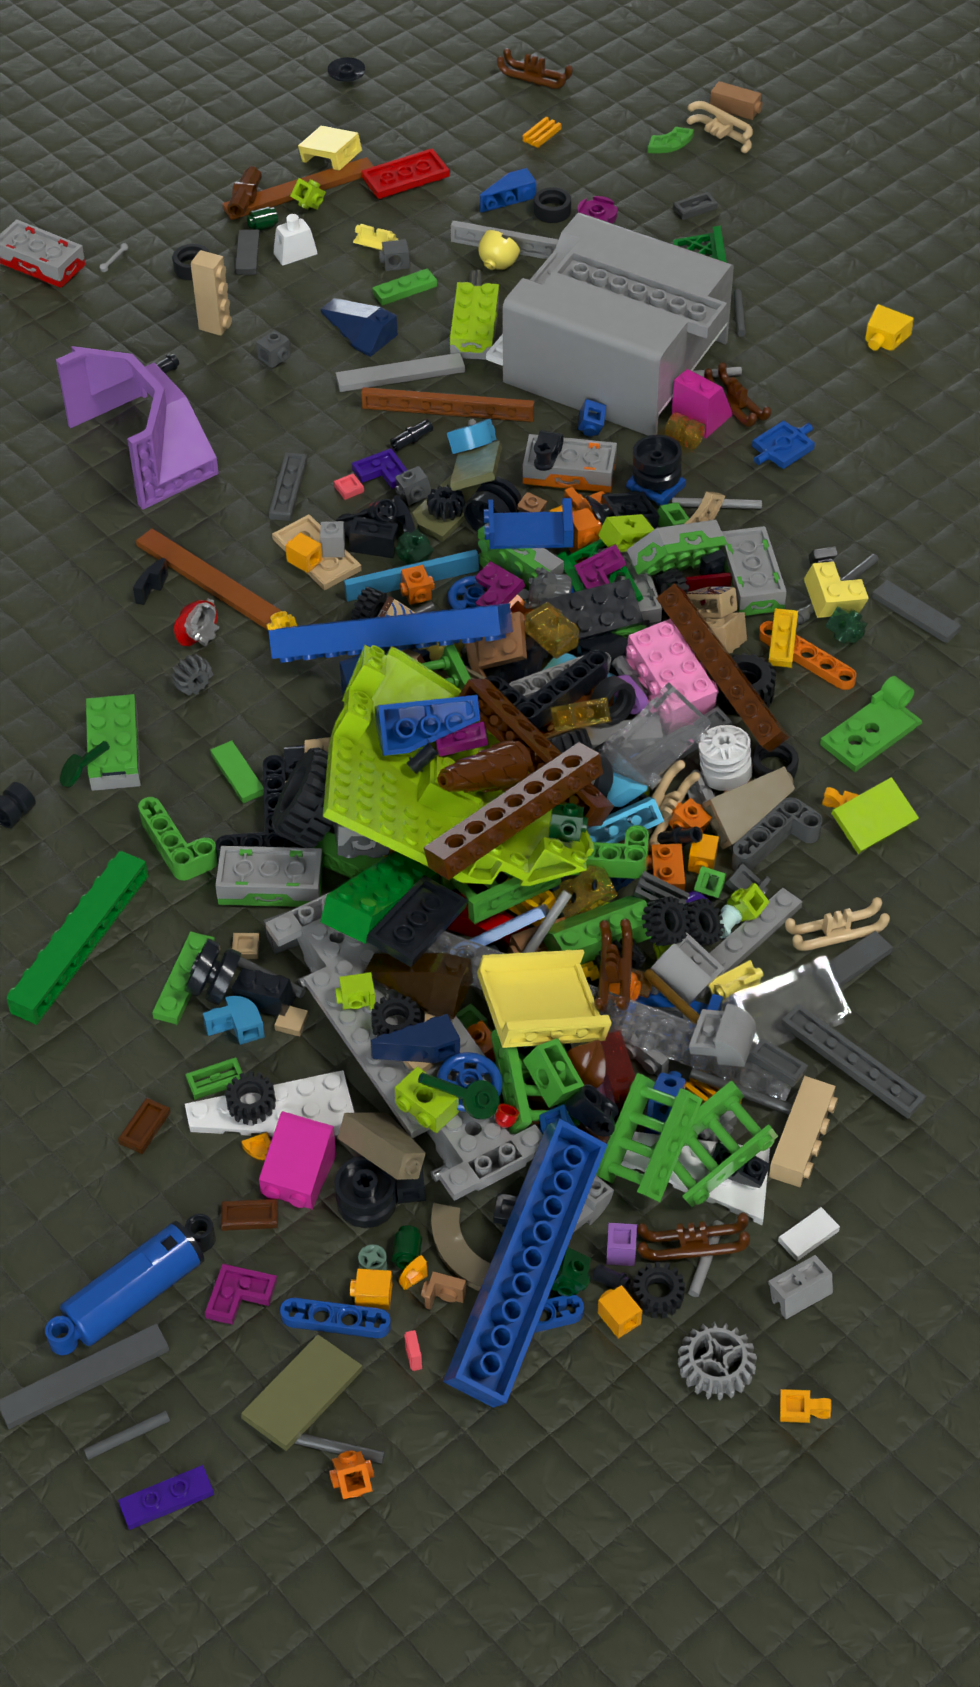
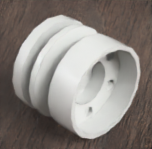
M720 725L710 728L700 737V770L704 774V783L710 788L730 791L747 783L752 777L751 743L748 734L744 730L732 725Z

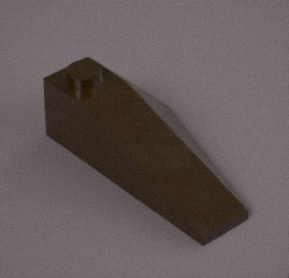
M374 953L364 973L371 972L372 980L388 990L393 989L403 994V999L407 996L410 997L412 1001L421 1005V1009L427 1013L438 1016L448 1014L450 1019L455 1018L473 982L471 959L448 953H424L412 967L387 953Z

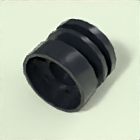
M495 477V480L482 483L466 502L463 508L464 517L472 529L478 532L481 527L487 524L484 523V509H489L488 500H493V513H519L520 510L517 509V506L522 499L521 494L506 479Z

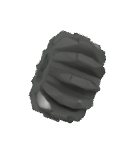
M197 654L192 657L187 655L185 660H180L178 666H174L175 672L171 674L173 683L179 691L181 690L188 696L192 693L197 695L199 690H205V685L211 683L209 678L214 675L211 671L212 667L206 659Z

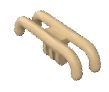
M696 101L688 105L690 112L696 109H703L716 116L715 119H712L703 114L692 115L687 119L689 125L702 122L706 124L704 131L710 132L713 136L716 135L717 138L721 139L727 135L742 143V153L745 154L751 149L752 143L749 138L753 134V129L749 124L704 101ZM733 125L745 132L743 134L733 130Z
M678 760L669 767L652 795V798H655L664 822L656 826L648 841L650 852L651 844H660L657 841V837L660 832L666 831L673 809H675L679 802L683 801L690 787L701 777L698 772H693L683 780L677 791L664 795L676 774L684 769L685 762L683 760Z
M876 897L872 900L871 905L865 909L852 912L848 908L844 909L843 914L841 911L834 912L833 917L831 913H827L824 915V919L795 925V920L788 918L785 921V928L790 934L794 935L792 938L793 946L797 950L808 951L866 937L874 931L879 933L888 925L890 916L887 913H883L876 923L851 930V922L867 919L880 910L882 900ZM823 930L825 934L823 937L803 941L801 934Z

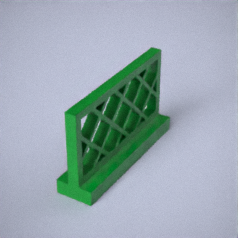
M721 225L713 227V233L673 240L676 246L688 245L689 247L686 248L688 250L698 249L700 254L705 255L707 253L711 255V258L727 263ZM710 241L706 246L700 244L701 242Z
M601 539L568 556L565 551L557 555L558 558L564 561V572L571 577L575 592L586 589L574 565L578 564L575 561L582 557L590 558L598 554V550L606 545ZM626 566L622 567V570L618 569L610 573V583L615 581L617 575L625 576V579L630 578L637 602L643 600V596Z

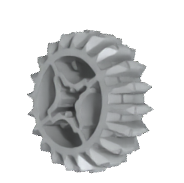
M715 1321L709 1329L704 1324L700 1326V1332L692 1329L690 1337L685 1336L682 1343L683 1346L679 1348L677 1363L679 1368H681V1378H687V1387L696 1385V1394L706 1391L707 1399L712 1394H717L718 1399L721 1400L723 1393L732 1398L735 1390L742 1393L745 1385H749L752 1381V1375L756 1371L755 1363L757 1360L756 1354L753 1353V1343H747V1335L738 1336V1328L736 1327L730 1331L728 1330L727 1323L722 1328H717ZM705 1347L706 1353L701 1355L700 1359L694 1361L695 1354ZM740 1361L739 1368L729 1375V1367L733 1366L734 1362Z

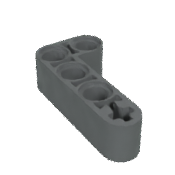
M785 798L734 844L731 861L732 869L735 871L743 863L751 871L790 834L805 843L818 841L822 826V816L797 798Z

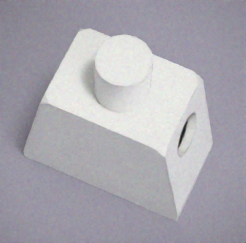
M296 214L288 215L286 217L287 223L276 227L274 255L282 266L317 254L309 226L303 219H299Z

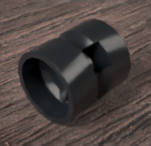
M13 782L0 795V824L6 828H12L20 821L22 815L27 814L36 805L35 797L23 784Z

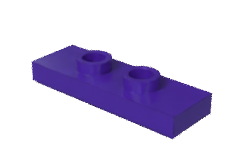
M201 1465L121 1498L118 1502L128 1529L131 1530L213 1496L214 1491L204 1466Z

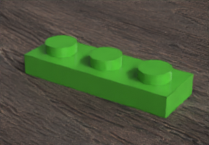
M427 268L373 287V295L381 305H385L437 287V279Z

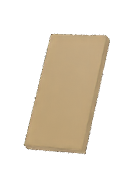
M308 514L272 533V538L285 552V545L300 532L321 544V525ZM345 550V557H324L307 574L325 591L362 571L361 564Z

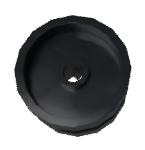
M649 435L636 442L633 447V479L639 486L657 491L672 488L679 482L681 478L682 450L678 441L665 435Z
M207 938L201 952H198L189 972L190 978L185 991L198 996L203 991L207 982L209 987L206 992V1000L219 1005L230 984L242 953L229 947L224 951L220 961L216 960L221 949L220 943Z
M364 1156L354 1157L340 1167L334 1184L338 1212L342 1218L349 1224L361 1228L377 1227L388 1221L395 1212L397 1205L395 1178Z

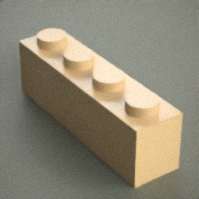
M200 250L191 262L199 330L222 336L232 322L229 312L230 301L227 294L228 284L225 277L226 267L224 266L223 256Z
M804 1076L771 1161L770 1178L797 1187H801L804 1178H810L814 1163L810 1162L812 1156H818L822 1141L818 1139L820 1134H826L830 1123L827 1115L829 1112L834 1113L838 1098L834 1097L836 1086Z

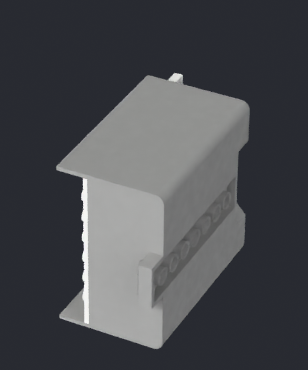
M577 213L561 232L554 252L530 280L522 278L506 297L503 303V334L486 353V360L503 366V382L577 410L581 409L586 399L605 404V420L648 436L657 435L658 416L673 397L674 380L686 369L693 371L715 341L725 345L728 341L734 266L606 221Z

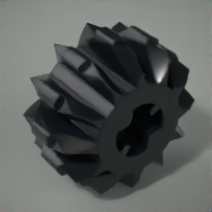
M448 484L446 487L438 485L437 489H431V493L427 498L429 514L434 515L435 520L442 518L443 521L446 519L453 521L454 517H461L465 506L462 491H452Z

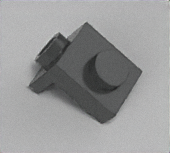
M742 863L725 884L735 892L740 888L748 889L752 883H756L765 894L768 891V888L765 886L771 879L766 876L760 880Z

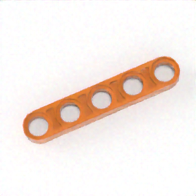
M765 621L760 625L759 638L768 646L771 645L772 635H767L764 631L772 630L773 621ZM795 635L794 662L839 689L849 690L854 687L856 672L853 668L800 636ZM808 652L811 653L813 657L805 658L801 654ZM829 664L832 666V668L823 669L820 667V665ZM847 675L851 680L843 681L839 677Z

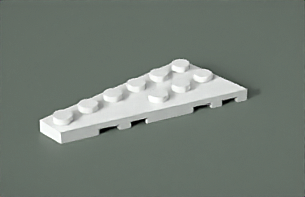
M344 1071L273 1085L276 1098L275 1110L272 1109L273 1114L270 1117L266 1115L265 1121L262 1122L259 1118L257 1119V1124L254 1125L252 1120H249L248 1125L243 1124V1119L237 1122L234 1116H230L225 1095L186 1103L185 1108L190 1132L223 1134L225 1131L240 1132L241 1135L251 1136V1133L263 1134L267 1132L269 1137H273L279 1116L284 1111L333 1126L336 1141L344 1113H354ZM247 1093L240 1100L243 1103L252 1104L259 1101L261 1095L258 1093Z
M634 1132L632 1140L651 1147L659 1140L660 1135ZM698 1140L709 1154H711L714 1145L717 1143L715 1141ZM689 1146L682 1148L678 1160L698 1183L710 1172ZM770 1148L760 1151L755 1156L769 1163ZM627 1150L621 1165L632 1170L638 1169L645 1172L650 1158ZM672 1172L669 1183L673 1184L674 1188L686 1193L688 1189L678 1176ZM767 1174L760 1188L726 1179L709 1193L710 1196L706 1202L723 1205L730 1208V1212L737 1215L744 1212L754 1219L753 1222L763 1225Z

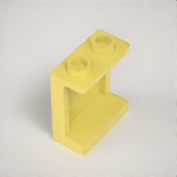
M320 126L298 145L302 162L307 163L314 156L329 158L335 170H341L362 151L357 132Z

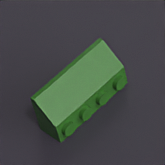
M627 896L559 921L552 925L543 942L549 951L584 950L580 963L582 965L595 960L596 955H600L601 931L599 923L602 920H607L610 924L612 944L613 941L617 940L619 942L622 938L620 926L622 919L630 921L632 936L636 943L650 939L651 936L647 937L645 934L648 931L647 928L643 929L642 924L646 923V920H642V915L646 914L643 910L644 907H648L647 903L643 899Z

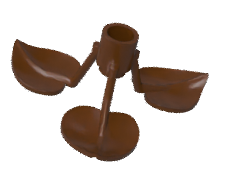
M600 1040L576 1046L567 1052L583 1084H589L598 1088L606 1076V1058ZM534 1080L524 1081L526 1085H536ZM527 1096L528 1105L531 1110H550L543 1096ZM532 1121L530 1125L540 1124V1121ZM583 1123L577 1126L578 1129L606 1144L610 1139V1136L602 1137L596 1135L587 1126L583 1128Z

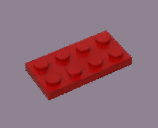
M432 148L361 170V177L376 197L380 199L450 177V170Z

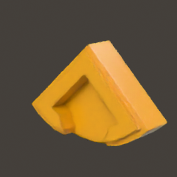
M265 1132L243 1140L241 1143L245 1152L251 1157L265 1160L271 1140L268 1133Z
M422 1255L414 1259L402 1272L399 1284L404 1290H407L428 1276L427 1261Z

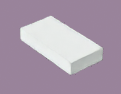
M820 1207L779 1236L778 1242L798 1261L839 1232L840 1226Z

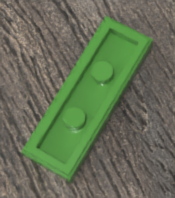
M233 741L210 749L211 756L243 804L264 795L262 784Z

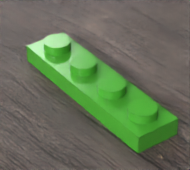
M190 931L152 1012L153 1019L176 1025L179 1024L192 995L185 991L190 978L189 972L198 952H201L207 938L215 941L214 937Z

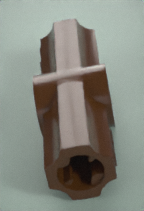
M249 166L244 171L240 181H236L233 185L232 198L227 209L235 218H240L244 215L250 202H254L256 199L257 187L262 178L261 172L256 167Z

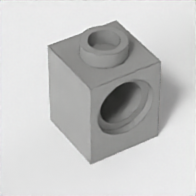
M344 521L321 522L320 542L322 558L345 557Z

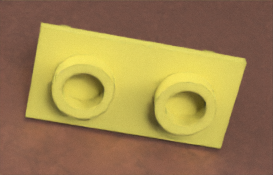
M360 224L355 228V233H358L353 243L382 250V242L395 241L398 238H396L392 231L378 228L376 233H374V227Z
M748 960L718 976L708 987L712 995L723 996L722 1003L761 984L760 980L763 977V972L759 967L755 969L752 961Z

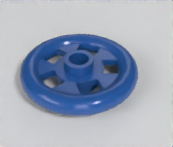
M475 576L459 579L448 591L447 599L451 609L466 608L467 605L477 607L475 602L485 593L483 590L485 587L477 583ZM457 595H464V600H457Z
M463 1052L451 1056L441 1065L437 1074V1078L464 1088L467 1087L466 1081L483 1080L481 1075L489 1074L491 1084L496 1088L499 1096L502 1091V1076L498 1067L489 1058L478 1053ZM464 1063L476 1064V1070L471 1068L464 1069ZM450 1071L459 1073L455 1082L448 1079ZM459 1099L457 1110L466 1112L462 1099Z

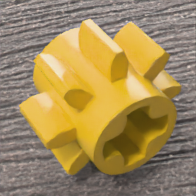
M280 611L271 615V623L267 624L268 630L297 626L295 617H292L291 614L288 615L286 611Z

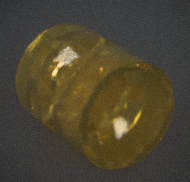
M675 412L666 424L664 435L672 437L680 442L681 445L694 450L698 447L704 436L705 424L694 419L689 420V417Z

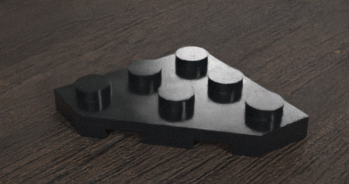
M536 629L526 638L527 659L493 667L487 675L498 676L510 684L515 680L540 672L543 659L548 658L550 652L544 633Z

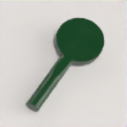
M101 742L83 757L77 754L71 755L62 768L60 775L61 785L67 788L73 786L80 777L82 768L109 750L108 742Z
M424 1072L419 1075V1083L461 1098L465 1111L472 1118L478 1120L487 1119L496 1113L499 1106V1095L496 1088L488 1081L477 1080L464 1088Z

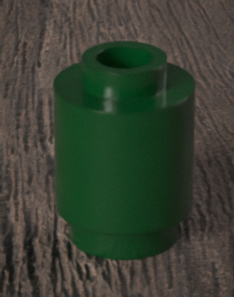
M264 207L250 211L249 216H247L249 228L262 230L277 224L278 216L275 208Z
M405 1225L400 1227L394 1236L391 1260L400 1269H405L421 1254L422 1236L418 1228Z

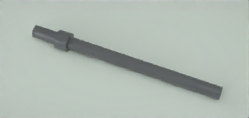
M876 554L870 555L840 580H855L878 562V556ZM812 602L805 608L801 607L797 610V625L806 622L810 615L815 612Z

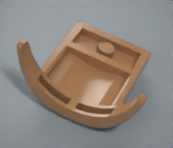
M520 611L511 613L513 632L507 633L506 638L485 641V637H483L482 641L466 643L467 657L473 671L486 677L483 669L527 659L524 614Z

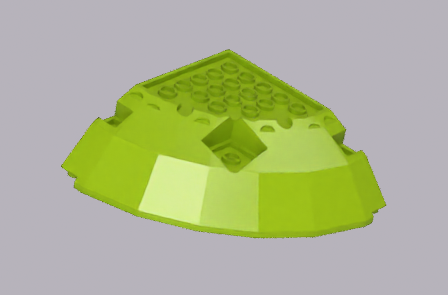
M364 645L342 699L344 708L335 722L329 741L323 817L428 866L424 851L426 845L504 793L502 790L464 793V791L448 792L438 784L437 778L441 769L454 764L457 760L476 755L478 751L491 748V745L500 742L486 729L488 745L439 757L438 755L422 769V773L419 771L417 774L407 765V762L410 760V756L411 758L414 757L425 746L410 753L383 756L377 734L375 706L458 697L461 690L409 655L392 646L387 655H385L384 651L378 646L372 645L369 647ZM436 741L429 743L438 753ZM551 809L455 875L453 879L462 883L492 884L499 872L502 871L519 878L520 886H531L586 871L587 857L594 851V844L587 830L586 833L581 832L580 842L573 841L567 843L559 839L549 838Z

